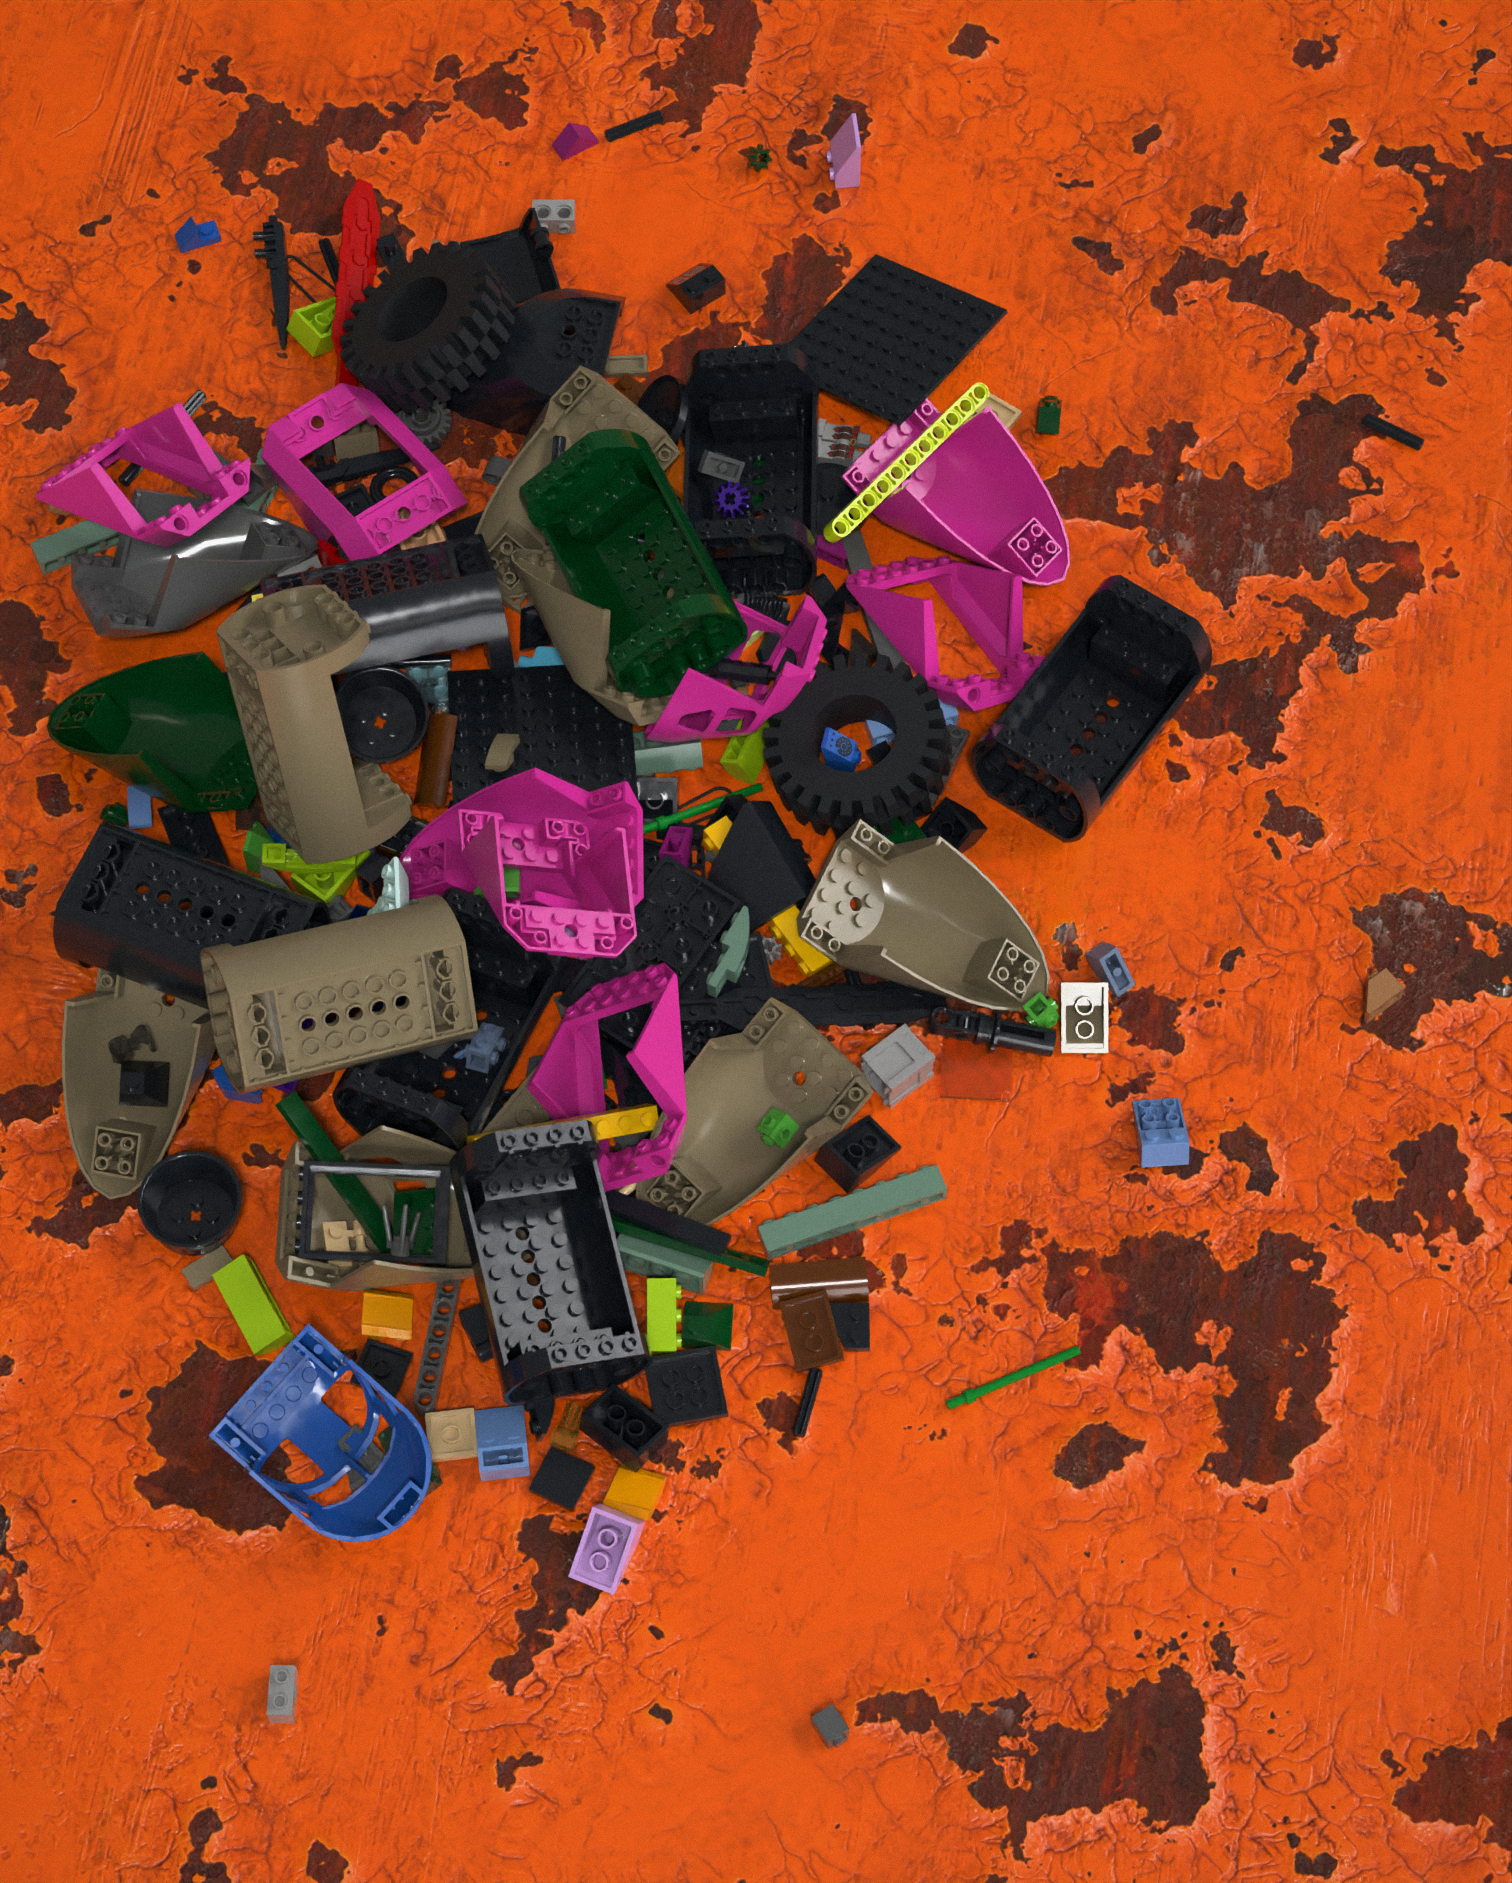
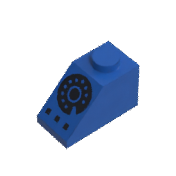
M826 727L821 744L826 765L835 770L854 772L856 764H860L861 751L858 750L856 741L832 728Z

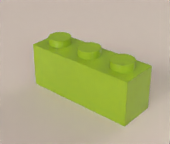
M647 1278V1338L651 1354L675 1353L677 1348H682V1333H677V1323H682L681 1309H677V1299H681V1284H677L676 1278Z

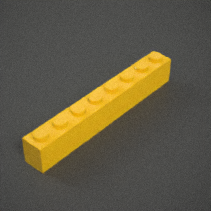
M724 816L703 831V845L708 851L712 850L716 857L732 826V822L727 816ZM793 906L767 922V924L770 926L772 936L783 943L785 953L790 958L793 957L796 960L801 974L807 975L809 978L833 964L834 961L799 937L797 917L800 911L796 906Z
M647 1103L504 1130L588 1120L594 1124L598 1140L653 1130L658 1121L657 1105ZM493 1132L467 1136V1144Z

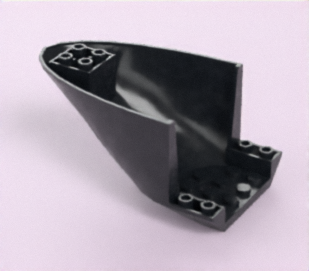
M564 288L547 291L515 302L516 309L511 311L515 317L514 325L505 328L510 337L507 343L494 344L500 352L499 356L495 361L484 359L481 364L487 371L480 378L474 373L466 377L470 386L463 392L456 386L450 389L451 399L444 402L447 404V408L484 424L526 436L549 399L579 366L597 372L604 378L618 318L622 316L626 297L584 289Z

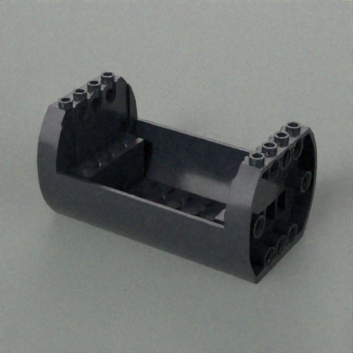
M788 343L699 350L691 358L686 369V392H688L689 402L685 431L683 508L732 599L803 594L813 584L817 575L819 377L816 367L805 353ZM704 450L719 452L745 463L739 483H741L740 489L744 487L748 489L744 495H749L751 499L744 501L750 507L749 509L741 508L744 511L743 516L736 511V519H732L730 513L725 518L723 517V511L719 513L716 511L720 504H713V500L719 499L718 496L714 495V492L718 491L721 493L722 490L719 485L723 484L727 488L728 481L698 471ZM756 459H758V461H765V463L762 466L754 465ZM765 478L764 483L761 485L753 483L757 479ZM760 494L764 501L758 504L759 507L755 508L752 498L754 495ZM730 495L728 497L730 501L727 504L731 503L733 505L735 504V497Z
M482 533L260 581L263 597L294 587L326 585L331 591H335L342 601L345 600L349 608L355 610L362 620L368 622L371 633H369L370 642L364 649V653L354 662L330 676L480 643L487 658L491 676H494L495 680H506L511 676H515L511 642L500 588Z
M1114 575L1103 580L1088 599L1085 609L998 721L987 729L974 746L971 756L972 769L986 795L1064 843L1080 840L1210 669L1212 647L1202 625L1197 619L1122 575ZM1116 700L1119 705L1112 707L1107 704V701ZM1104 716L1107 721L1099 723L1095 720V717ZM1084 732H1091L1094 734V737L1086 739L1082 734ZM1078 748L1082 753L1080 755H1073L1070 750Z
M105 822L99 825L57 902L53 924V939L59 957L65 961L84 968L98 967L209 1010L200 960V952L203 948L223 943H230L234 947L331 924L328 906L324 902L114 823ZM139 887H149V891L147 893H137ZM162 894H169L171 896L167 902H160L158 900ZM184 902L192 904L188 910H181L179 907ZM205 910L214 912L210 918L201 917L202 912ZM227 918L235 920V923L229 927L222 924Z
M449 888L441 894V897L452 909L466 942L476 1014L480 1012L487 1014L485 1019L477 1020L478 1029L482 1022L505 1028L504 1038H507L504 1052L500 1051L497 1065H492L488 1074L465 1068L466 1058L456 1059L453 1057L458 1051L464 1050L466 1044L471 1043V1040L465 1039L453 1043L438 1059L416 1051L347 1068L333 1092V1101L341 1117L361 1136L366 1135L379 1126H386L425 1138L458 1152L467 1145V1136L480 1134L568 967L567 956L547 955L546 952L526 951L502 927L486 899L456 888ZM398 997L396 999L395 1005H404L406 1003L407 997ZM452 1070L456 1072L455 1076L451 1079L443 1077L447 1071ZM438 1090L445 1091V1095L442 1098H437L433 1094Z
M588 1120L496 1131L467 1144L449 1161V1171L504 1402L508 1405L514 1406L605 1391L613 1383L618 1386L637 1377L653 1362L646 1333L642 1334L639 1332L597 1163L601 1149L595 1126ZM516 1230H523L527 1235V1239L520 1240L516 1236ZM523 1252L530 1254L532 1263L524 1262L521 1254ZM528 1275H532L537 1279V1286H531L527 1282ZM534 1298L540 1299L543 1303V1309L535 1308L532 1300ZM538 1322H545L549 1327V1331H540Z

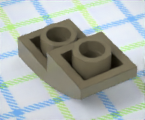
M497 733L490 746L485 769H493L496 772L508 770L514 761L513 752L520 743L519 734Z

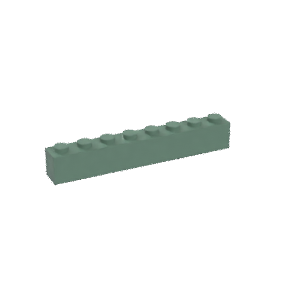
M930 1165L919 1168L917 1172L911 1174L902 1173L895 1177L894 1180L888 1182L879 1181L868 1189H856L850 1195L842 1198L841 1196H836L827 1203L810 1205L804 1211L787 1213L781 1219L764 1221L758 1226V1238L767 1260H771L947 1199L948 1189L938 1166L930 1167Z

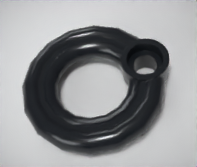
M394 466L382 470L371 481L369 487L370 496L376 504L386 498L382 488L387 481L398 478L404 480L408 485L418 479V476L414 471L406 467Z

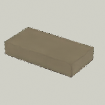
M647 354L609 356L605 378H621L624 373L631 377H648Z
M222 1245L181 1269V1272L193 1291H196L214 1280L212 1274L233 1260Z

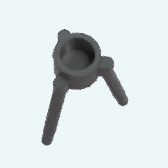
M383 1204L381 1207L387 1238L386 1248H391V1256L408 1257L410 1256V1249H413L421 1213H416L410 1236H407L408 1205L404 1204L400 1235H394V1239H392L387 1207Z

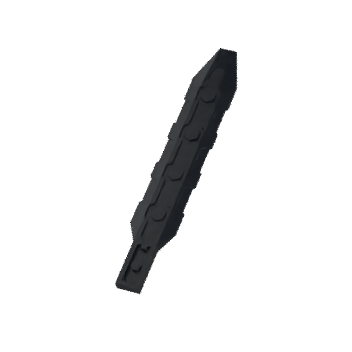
M878 982V984L850 985L845 983L822 987H804L800 985L776 989H758L757 987L734 988L718 998L679 1000L681 1025L718 1023L737 1031H743L770 997L798 1011L813 1026L837 1025L838 1027L855 1026V1024L883 1023L884 1025L910 1024L930 1016L937 1007L948 1008L946 997L894 982Z

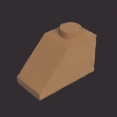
M1387 968L1380 973L1378 971L1374 972L1367 979L1368 984L1365 991L1364 1022L1366 1024L1402 998L1405 987Z

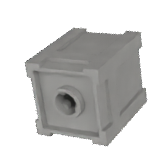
M903 1024L861 1056L863 1063H861L860 1068L862 1072L866 1075L870 1086L883 1099V1106L887 1105L890 1109L934 1077V1054L922 1044L906 1024Z

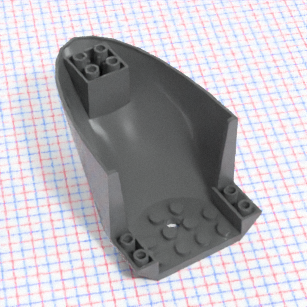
M134 489L130 503L145 522L148 523L152 520L155 521L162 515L167 517L170 514L168 510L177 504L183 506L190 503L195 512H197V507L211 500ZM230 505L193 535L168 547L141 541L121 533L114 557L108 555L93 556L88 553L72 554V590L98 636L127 638L180 630L216 612L228 603L260 586L261 580L273 578L313 555L318 550V539L307 530L283 519Z

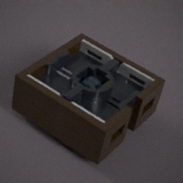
M411 816L399 832L385 842L375 846L376 853L380 856H386L390 861L393 857L400 858L411 840L429 822Z

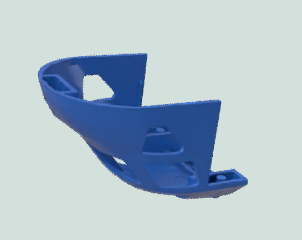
M309 1323L289 1342L208 1435L305 1524L316 1532L339 1541H370L397 1530L417 1511L430 1483L432 1471L431 1451L427 1437L416 1418L353 1360L342 1354ZM347 1370H351L362 1386L367 1403V1412L362 1432L358 1434L355 1431L345 1441L351 1449L349 1452L345 1449L344 1453L339 1448L338 1440L351 1427L322 1403L321 1397ZM370 1384H371L372 1387L376 1390V1392L380 1395L382 1401L375 1395V1393H374L373 1389L371 1388ZM381 1414L393 1431L389 1450L375 1472L371 1473L359 1464V1459L374 1438L378 1428L379 1415ZM284 1439H289L312 1459L324 1473L313 1481L293 1484L272 1479L262 1474L260 1468L276 1447ZM351 1469H355L365 1479L364 1484L345 1500L332 1505L323 1506L308 1497V1495L319 1493L334 1485ZM277 1490H280V1491H283V1492H285V1493H288V1494L291 1495L295 1500H293V1499H291V1498L285 1496L284 1494L280 1493V1492L277 1491ZM301 1512H304V1513L308 1514L309 1517L307 1518V1517H306L305 1515H303Z

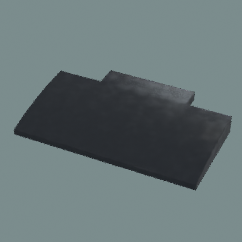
M665 854L644 882V898L634 907L637 937L616 958H589L557 1001L558 1004L567 1009L598 983L603 984L615 977L620 978L633 971L638 972L650 965L655 966L664 962L677 975L679 1000L705 999L708 996L706 979L711 971L715 972L718 967L717 961L722 954V945L718 942L723 932L730 927L734 914L741 911L743 907L742 902ZM654 1001L598 1019L599 1032L627 1051H632L652 1012L651 1006ZM681 1025V1031L686 1025Z

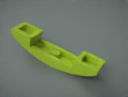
M263 843L262 865L292 873H331L354 868L356 865V855L330 862L305 863L293 849H286V844Z

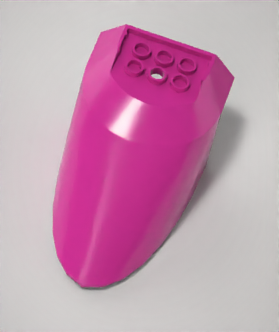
M926 398L900 426L893 423L844 471L841 478L858 495L941 413ZM989 406L964 421L908 476L907 480L899 484L872 511L881 521L897 530L991 569L1022 575V581L1027 584L1047 587L1064 581L1070 566L1069 541L1062 518L1048 489L1016 439ZM863 499V503L868 506L867 502Z
M535 767L492 784L450 807L424 827L411 840L399 858L408 876L409 901L433 894L441 896L449 888H456L473 895V891L479 885L460 854L457 809L498 812L504 816V822L538 825L545 817L587 821L590 847L613 828H625L635 907L644 898L643 810L627 781L588 792ZM512 842V846L516 850H521V846L517 842ZM521 869V898H506L507 903L520 900L522 905L585 910L561 873Z

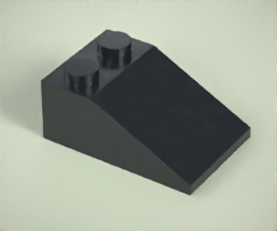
M868 1115L826 1142L814 1161L848 1194L865 1182L900 1151L902 1147Z

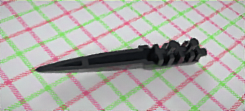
M271 215L268 217L269 222H263V232H253V241L264 240L265 249H254L255 258L266 257V267L270 269L276 326L281 349H284L288 333L286 328L289 323V269L284 225L282 222L277 221L275 215Z
M425 444V446L432 452L438 449L440 444ZM401 448L350 459H340L337 464L334 460H330V464L327 465L325 464L324 457L319 455L315 458L317 467L313 468V465L308 467L310 472L325 487H330L410 461V458Z
M722 658L704 672L710 674L709 677L762 685H769L772 680L775 681L779 672L773 671V665L753 663L752 661L742 662V660H731L730 658Z

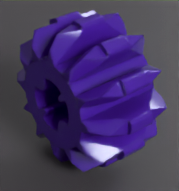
M728 481L727 488L720 484L719 487L722 492H714V495L718 496L719 499L713 500V504H720L716 511L718 513L723 511V517L725 518L730 513L731 518L736 519V511L743 516L744 511L741 508L749 509L750 507L744 503V501L751 499L749 495H744L748 489L746 487L740 489L741 483L736 482L733 487V483ZM730 495L735 497V504L733 505L731 503L727 504L730 501L728 498Z

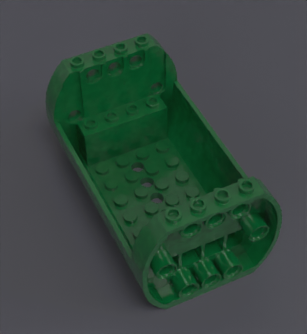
M605 429L587 433L520 487L519 499L529 520L536 528L542 530L576 597L599 608L611 611L609 654H607L605 664L621 692L633 693L634 697L656 698L671 695L676 690L688 667L703 674L747 640L748 628L644 437L624 429ZM644 533L645 540L642 544H639V536ZM654 551L653 561L648 562V555ZM663 569L664 577L658 580V572ZM673 587V596L668 599L667 592Z

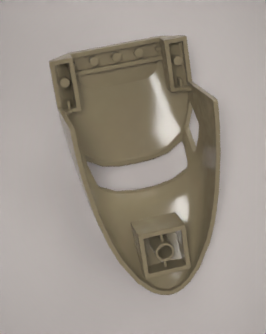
M386 1126L375 1128L338 1151L346 1162L368 1163L363 1159L390 1157L403 1165L449 1166V1161L457 1153V1151L425 1138ZM293 1142L281 1171L275 1264L284 1280L329 1290L358 1291L377 1287L402 1286L474 1277L452 1179L450 1184L446 1266L424 1265L423 1267L372 1260L359 1267L358 1262H352L350 1270H339V1266L326 1264L325 1261L299 1258V1254H295V1239H300V1230H296V1217L301 1215L302 1205H297L298 1191L303 1190V1181H299V1167H304V1160H315L302 1142ZM315 1173L311 1250L324 1251L320 1227L322 1222L346 1221L347 1230H353L352 1222L357 1219L325 1174ZM356 1175L381 1212V1206L383 1204L386 1205L389 1223L392 1227L394 1192H397L393 1182L421 1181L425 1184L426 1189L436 1188V1178ZM516 1230V1236L520 1240L527 1239V1235L523 1230ZM366 1233L365 1245L369 1249V1253H381ZM349 1240L350 1250H356L355 1240ZM523 1252L521 1254V1258L523 1261H526L528 1258L531 1257V1255L526 1252Z

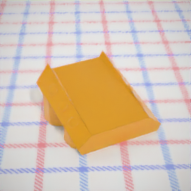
M364 1289L362 1335H367L369 1339L374 1341H380L384 1337L393 1338L395 1341L412 1340L414 1295Z
M621 1463L605 1496L603 1505L646 1521L652 1517L663 1493L667 1476L639 1469L635 1473Z

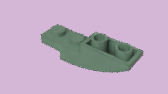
M743 906L740 912L734 914L729 931L725 930L720 939L722 954L717 961L718 967L715 972L711 971L706 979L708 994L715 998L727 980L734 983L737 982L744 967L750 941L749 912L746 906Z

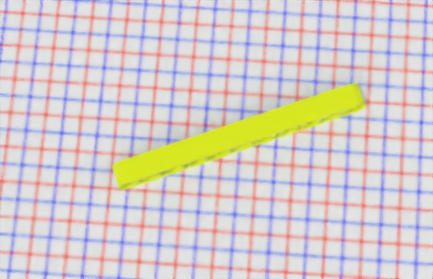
M979 382L965 390L824 527L823 534L826 540L832 543L838 542L862 522L989 397L988 387ZM863 499L867 502L868 506L863 503ZM849 513L852 514L854 520L849 517ZM834 526L838 528L839 534L835 531Z

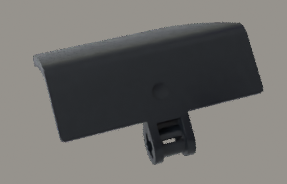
M535 208L527 210L519 228L484 238L460 242L461 247L466 243L471 245L474 250L479 251L513 294L511 298L514 302L547 291L561 289L551 260L554 246L549 240L550 233L546 227L540 226Z
M749 801L743 804L707 877L708 881L742 902V906L748 907L750 934L796 904L806 901L816 882L808 866L812 858L802 847V840L792 839L770 801Z

